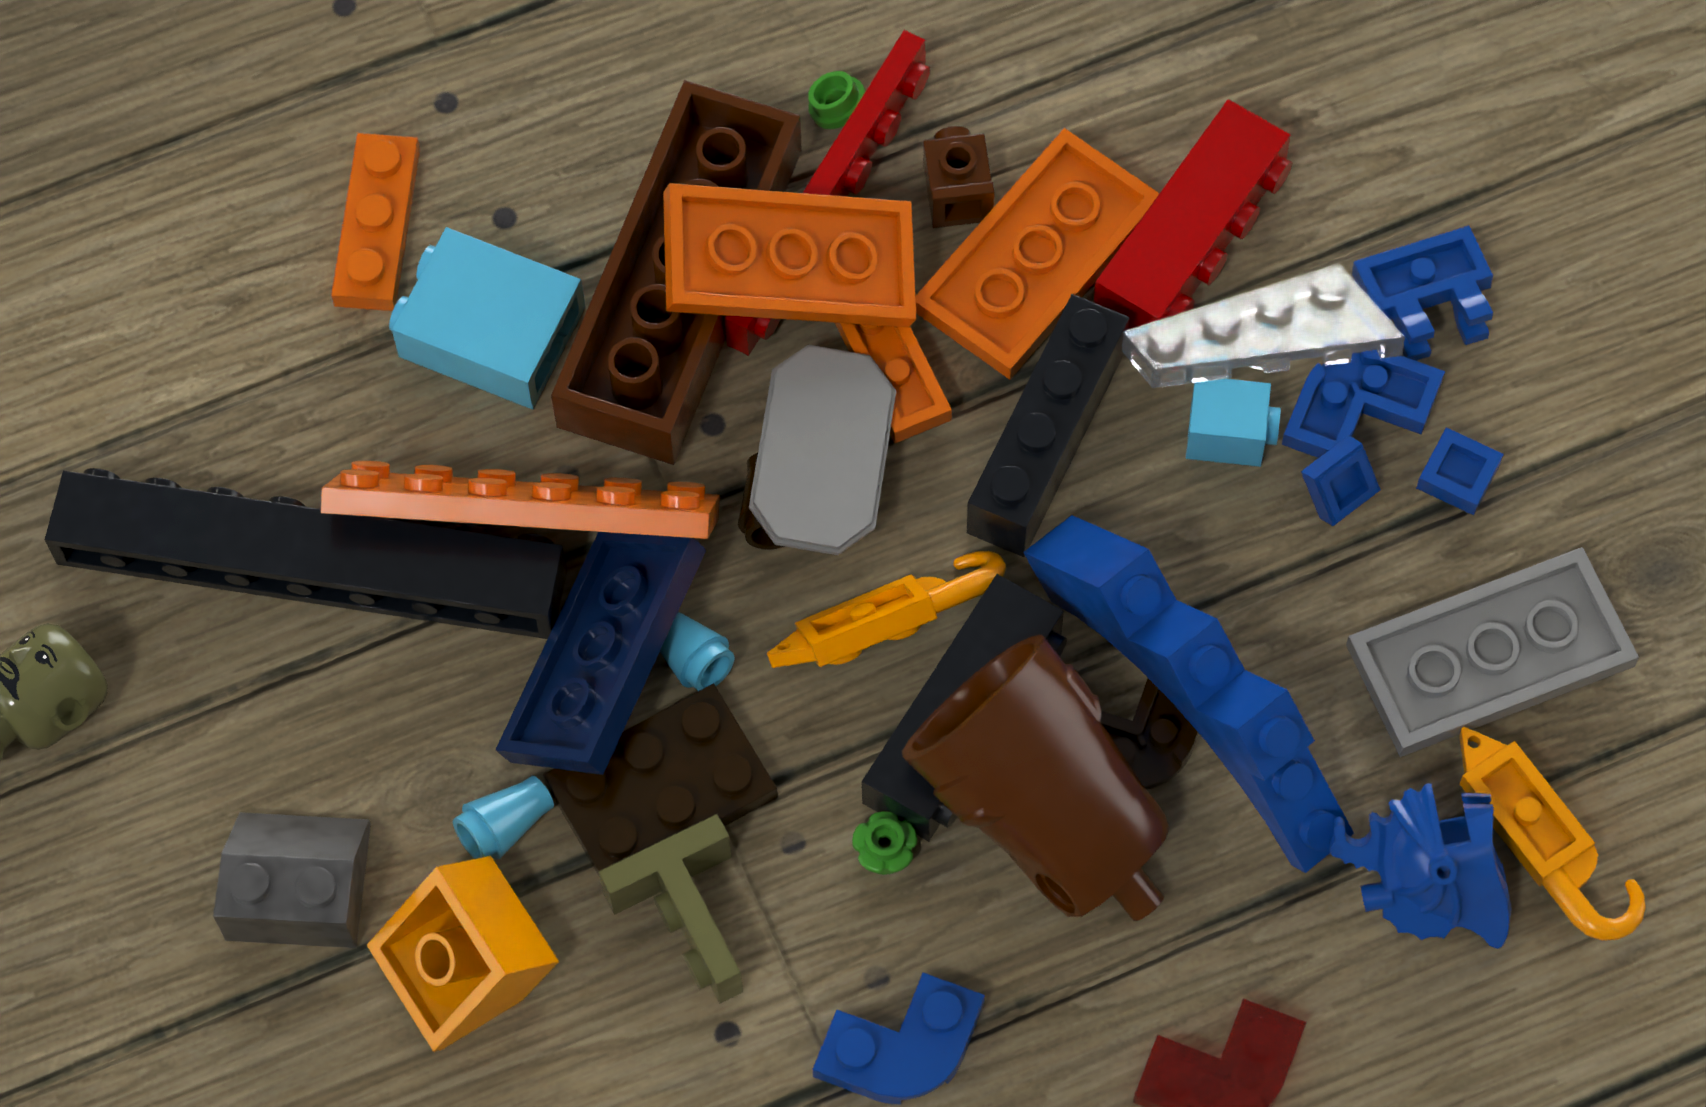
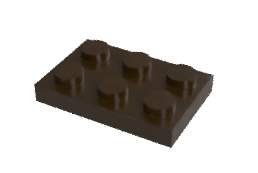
M714 683L623 731L603 775L562 769H553L543 774L547 788L598 876L599 871L718 814L722 824L726 826L778 798L777 787Z

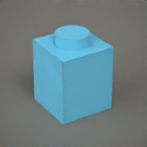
M1195 375L1186 459L1261 467L1265 444L1277 445L1281 408L1269 407L1271 383Z

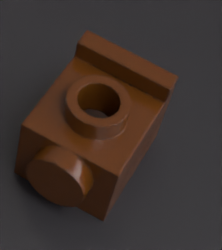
M951 126L936 132L934 139L923 141V166L933 228L980 223L994 208L995 195L985 135H970V131L965 127Z

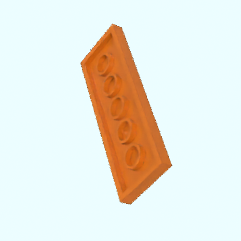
M379 461L352 462L351 470L340 471V474L322 487L321 513L699 539L709 538L719 520L720 495L705 494V485L695 482L667 483V491L642 490L641 480L621 477L605 478L604 487L579 485V476L562 473L542 474L541 481L538 483L516 481V472L501 469L478 470L477 478L453 477V468L440 465L415 466L414 474L390 473V464Z

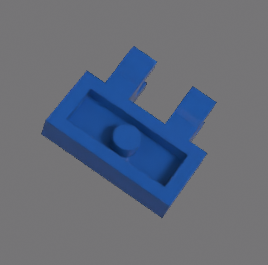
M1470 226L1353 262L1352 276L1374 323L1377 324L1393 319L1398 343L1404 357L1417 361L1431 356V348L1427 340L1434 338L1435 331L1423 309L1451 301L1455 322L1465 345L1488 339L1489 330L1485 321L1492 319L1493 311L1481 291L1491 288L1493 274Z

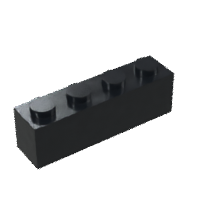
M1071 294L967 503V534L1025 557L1023 552L1030 547L1126 351L1130 317Z
M996 574L863 778L862 804L876 812L887 811L896 814L898 820L908 821L914 827L916 834L928 842L940 824L949 828L955 822L957 816L933 794L935 788L902 757L905 745L925 720L953 692L984 665L1009 647L1031 636L1043 635L1060 657L1067 643V638L1062 636L1064 611Z

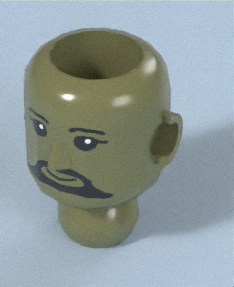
M49 623L38 625L0 654V761L3 758L5 748L16 739L30 749L41 750L49 748L71 730L79 727L105 700L108 684L103 673L85 649L59 625Z

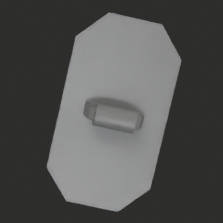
M807 345L772 369L749 509L775 545L839 556L875 530L896 389L870 355Z

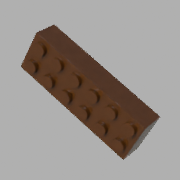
M684 80L551 394L557 428L671 465L675 464L726 339V315L666 311L663 192L669 183L785 192L802 152L800 115Z

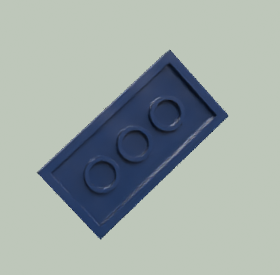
M598 532L495 750L510 763L603 775L686 593L692 584L706 549L694 538Z

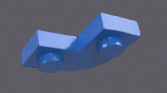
M1361 346L1360 353L1341 355L1327 361L1323 365L1317 363L1309 373L1284 432L1282 445L1319 458L1347 436L1353 437L1362 413L1422 435L1441 387L1445 371L1371 346Z
M923 972L899 1032L836 1010L812 1069L813 1077L888 1104L901 1105V1100L924 1096L936 1090L945 1082L948 1084L957 1073L984 1006L985 995Z

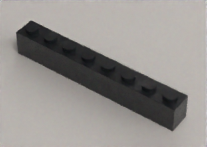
M97 468L86 469L84 473L63 470L44 539L57 565L548 639L558 618L568 571L563 545H557L549 538L537 534H521L518 538L492 535L487 529L470 524H462L456 526L455 529L430 526L425 520L401 518L390 520L370 516L321 513V509L306 507L302 502L289 497L274 496L269 501L244 498L239 492L224 487H211L207 492L184 489L176 482L164 478H148L145 483L121 479L110 471Z

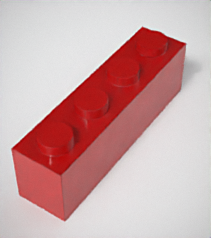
M1227 99L1096 280L1094 303L1130 317L1128 331L1155 347L1168 329L1177 332L1185 323L1194 306L1195 300L1191 296L1201 282L1208 286L1211 285L1222 270L1228 255L1224 250L1233 237L1236 236L1242 240L1253 227L1260 212V207L1256 205L1266 191L1275 194L1285 182L1292 168V162L1287 159L1291 134Z

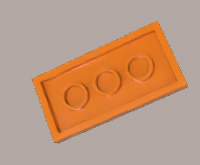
M1064 128L917 293L916 314L1010 380L1054 330L1071 294L1082 298L1096 282L1159 193Z
M669 183L663 192L667 312L910 327L916 320L911 201Z

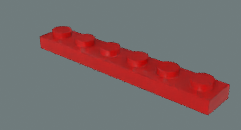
M903 30L803 193L847 197L850 192L858 194L862 190L871 172L872 161L870 159L879 144L884 147L890 144L900 125L901 114L899 112L908 97L916 100L927 83L930 67L925 65V39ZM726 315L727 346L749 356L760 338L768 340L772 336L780 319Z

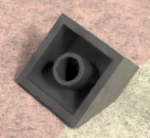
M240 812L221 853L213 914L225 941L356 948L370 821L368 819Z

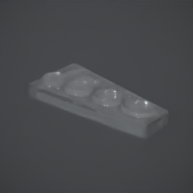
M1338 263L1123 331L1121 351L1152 388L1231 378L1233 368L1249 366L1261 369L1266 374L1289 371L1290 361L1322 357L1325 366L1351 363L1352 353L1377 350L1380 359L1402 356L1405 336Z

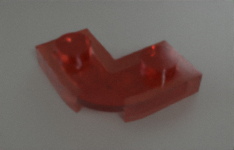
M1243 998L1221 1059L1157 1035L1134 1094L1133 1103L1143 1107H1272L1282 1091L1306 1022Z

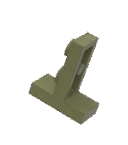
M718 814L598 873L603 894L614 915L662 892L653 897L654 902L669 932L672 933L678 929H681L691 948V950L683 953V957L692 978L700 990L710 985L719 1004L743 993L741 972L691 878L732 858L729 835Z

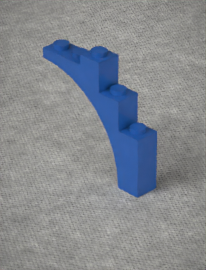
M1071 515L1023 552L1050 601L1079 618L1108 640L1151 680L1208 743L1259 812L1291 866L1306 873L1330 854L1329 842L1334 835L1333 822L1336 817L1344 819L1345 832L1348 836L1351 837L1354 834L1308 748L1315 740L1288 690L1245 670L1218 619L1175 598L1148 548Z

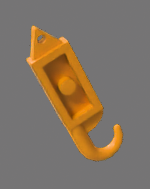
M992 551L968 553L956 558L953 562L954 567L958 570L970 567L981 568L948 582L936 577L915 579L910 574L795 622L797 630L767 652L771 667L776 668L814 661L819 667L827 664H844L857 658L863 649L884 640L907 638L915 634L921 625L937 619L938 613L983 595L996 574L1004 576L1006 564L1001 555Z
M1462 727L1459 737L1464 774L1459 785L1466 793L1491 794L1490 804H1493V828L1539 887L1543 885L1571 923L1586 936L1607 941L1619 940L1633 933L1641 924L1646 910L1644 893L1637 881L1629 879L1625 882V888L1629 895V907L1626 913L1614 919L1600 915L1579 890L1588 882L1597 866L1598 853L1593 839L1515 741L1506 745L1467 727ZM1468 742H1475L1478 747L1472 748L1468 745Z

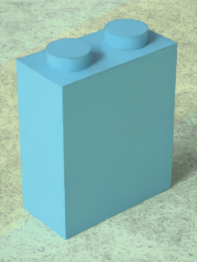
M446 227L436 247L429 245L423 252L417 267L416 277L418 281L410 296H402L392 311L389 329L393 333L398 356L533 410L586 308L582 281L567 273Z

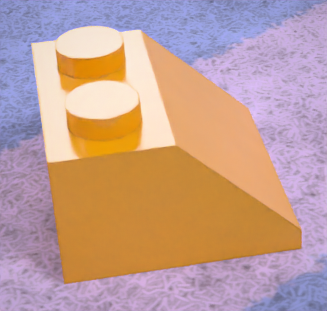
M491 856L437 866L367 944L368 949L433 1052L443 1050L523 1001L559 962Z

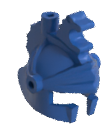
M1425 784L1421 791L1410 788L1404 791L1403 799H1392L1389 801V807L1392 810L1390 816L1383 818L1374 812L1369 814V833L1360 839H1354L1346 834L1343 818L1336 817L1334 819V835L1329 842L1331 855L1341 858L1344 864L1353 863L1356 869L1365 867L1368 871H1377L1380 875L1382 882L1361 885L1366 912L1382 909L1383 918L1391 921L1398 933H1411L1421 940L1428 937L1444 939L1451 929L1463 927L1481 936L1491 947L1498 949L1504 945L1508 935L1512 907L1504 867L1499 860L1492 841L1493 804H1490L1491 794L1461 792L1465 816L1439 821L1432 784Z

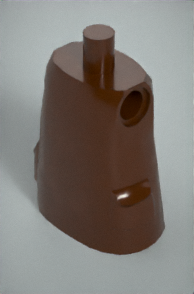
M1043 635L1031 636L1009 647L993 658L953 692L908 740L902 751V757L935 788L933 794L960 819L961 823L979 828L1014 860L1037 889L1068 917H1082L1113 895L1133 921L1141 920L1152 913L1164 899V895L1141 867L1165 841L1170 829L1167 818L1155 799L1141 784L1100 722L1102 712L1098 695L1091 692L1071 664H1064Z

